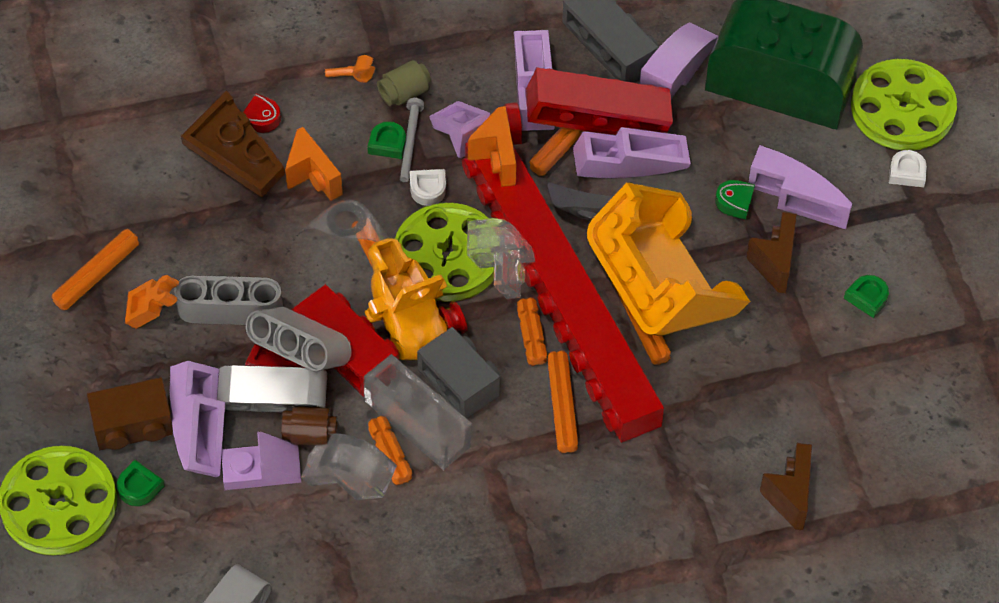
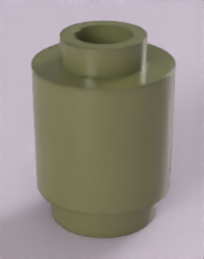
M411 60L383 74V79L377 81V87L382 99L388 106L393 104L401 105L407 102L408 99L427 92L431 77L424 64H418L415 60Z

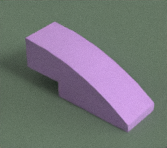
M690 22L683 25L663 42L641 69L640 84L669 88L672 99L681 85L686 86L713 49L718 35Z
M548 30L514 31L517 102L520 110L522 131L554 130V126L530 123L527 118L526 88L536 67L552 69Z
M621 127L616 135L583 131L573 147L577 176L643 177L687 169L691 164L686 136L624 127Z
M759 145L751 165L748 182L755 184V190L778 196L777 209L846 229L852 203L839 189L803 163L783 153Z
M185 361L170 367V411L178 455L184 470L218 477L221 470L225 402L217 400L219 369Z

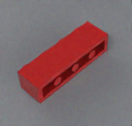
M536 67L526 88L527 118L530 123L616 135L621 127L667 133L673 123L669 88Z

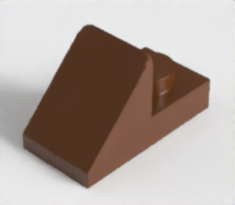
M782 212L780 226L773 225L771 240L750 238L746 255L748 261L779 293H786L790 273L797 216L794 213Z
M797 443L794 457L786 458L784 475L764 473L760 486L761 494L796 530H803L808 512L811 444Z

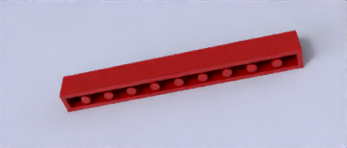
M468 142L465 143V158L462 159L463 170L468 179L473 178L476 182L478 197L484 206L488 204L491 209L492 221L498 232L503 231L505 234L507 248L511 257L514 260L519 259L526 284L529 287L534 286L538 293L537 299L541 311L544 315L549 314L554 322L553 329L558 341L561 344L566 343L570 351L569 357L574 370L577 373L582 372L585 377L588 395L593 402L598 401L603 410V421L610 432L615 431L622 443L662 427L664 407L515 147L513 146L516 160V185L501 187L499 173L492 172L491 159L468 160Z

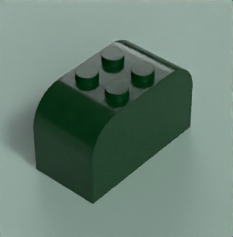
M735 0L729 9L709 57L705 91L837 130L857 77L863 42L859 33L850 24L830 15L778 0Z

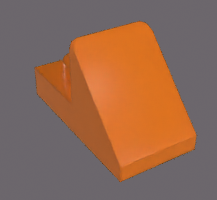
M505 106L498 107L468 139V160L491 159L492 172L499 173L501 187L516 185V160Z
M304 127L297 129L285 169L287 188L291 189L310 179L313 187L318 192L323 191L330 201L343 195L341 173Z

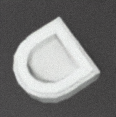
M912 150L897 152L891 161L889 184L924 187L926 182V160L922 155Z
M445 169L409 171L410 191L412 198L417 203L430 206L438 204L443 200L446 193Z

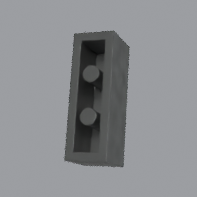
M615 0L563 1L562 23L614 78L632 83L639 80L641 69L659 47L656 40L651 35H646L637 25L634 17L629 13L626 14L617 5Z

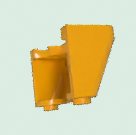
M626 182L591 220L587 229V239L643 332L650 335H666L731 318L740 313L751 302L742 287L733 281H722L711 289L680 240V237L688 230L692 221V211L680 192Z

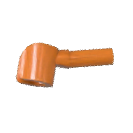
M361 55L358 57L355 66L325 69V76H353L357 81L366 83L372 78L375 67L371 66L373 58Z

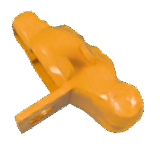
M386 238L374 243L369 248L368 255L373 266L371 291L374 299L368 303L369 308L365 310V315L371 323L383 319L385 328L390 333L391 341L399 350V358L401 360H418L417 351L447 331V325L440 316L435 300L443 295L442 290L447 287V284L442 275L428 278L420 264L406 256L397 239Z

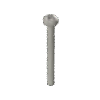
M410 98L407 101L410 115L400 181L402 182L409 181L418 113L424 109V102L419 98Z

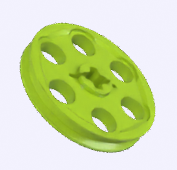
M909 59L885 60L866 69L857 79L851 99V112L858 128L872 141L884 147L901 151L921 150L941 141L950 131L957 111L956 94L947 78L933 67ZM915 74L920 76L923 82L912 84L905 79V76ZM883 78L888 81L889 85L880 88L873 85L871 80ZM940 96L947 103L942 106H936L928 98ZM902 102L908 103L906 107H901L899 105ZM872 103L879 108V111L868 113L861 108V105ZM928 121L933 123L937 129L931 132L924 131L918 124ZM888 125H896L902 129L903 133L891 135L884 128Z
M438 203L424 207L410 215L402 223L395 236L407 257L416 260L422 268L431 270L433 273L432 277L442 275L447 287L442 290L443 295L435 299L436 301H461L479 294L494 281L501 267L502 241L498 229L485 214L467 205ZM438 217L443 218L447 222V225L441 229H433L428 225L431 219ZM468 224H477L482 228V231L472 236L465 234L462 229ZM452 237L453 251H451L449 256H447L446 264L444 266L443 252H445L446 249L449 248L450 239ZM408 240H418L423 244L417 251H408L403 248L404 243ZM486 252L493 257V260L487 264H479L473 258L478 253ZM454 275H463L469 280L462 287H455L449 283V279Z
M72 446L46 447L26 455L9 470L0 487V515L8 534L23 548L43 555H65L90 546L108 529L117 507L115 484L107 466L94 454ZM80 462L87 466L86 471L79 476H70L66 473L67 467L72 463ZM36 466H43L48 469V473L40 480H32L27 477L29 470ZM95 489H102L107 492V497L104 501L97 504L87 501L86 497L89 492ZM60 495H64L65 502L58 501L56 505H52L51 498L58 499ZM16 497H25L30 501L27 508L21 511H13L8 506L11 500ZM77 520H83L89 524L88 530L80 535L68 532L69 525ZM45 524L50 527V531L45 537L35 539L28 535L33 526Z

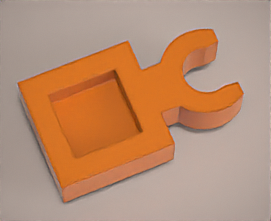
M164 275L158 281L151 279L128 293L125 324L137 329L159 317L163 305L170 307L177 302V297L170 294V291L179 285V281Z

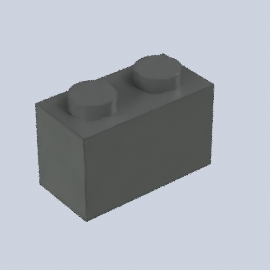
M453 327L417 351L418 371L464 420L499 396L501 376L497 367L489 360L485 362L477 353L473 342L467 336L462 337Z

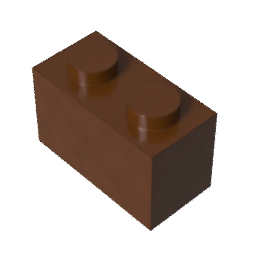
M162 377L87 393L99 451L105 449L117 450L124 448L128 444L141 441L153 442L161 440L165 436L173 435L172 421Z

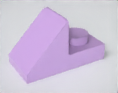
M457 101L429 117L434 129L449 134L457 157L463 158L465 157V143L468 142L469 137L490 116V113Z
M257 432L258 446L222 449L225 490L301 483L298 445H293L290 442L263 432Z

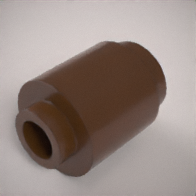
M293 407L292 410H284L281 428L282 440L291 441L293 445L328 446L329 439H336L337 416L330 415V408Z

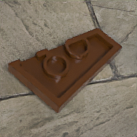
M227 90L181 135L184 146L260 197H263L285 175L282 163L265 140L259 137L251 126L250 120L244 112L239 110L234 103L233 97Z

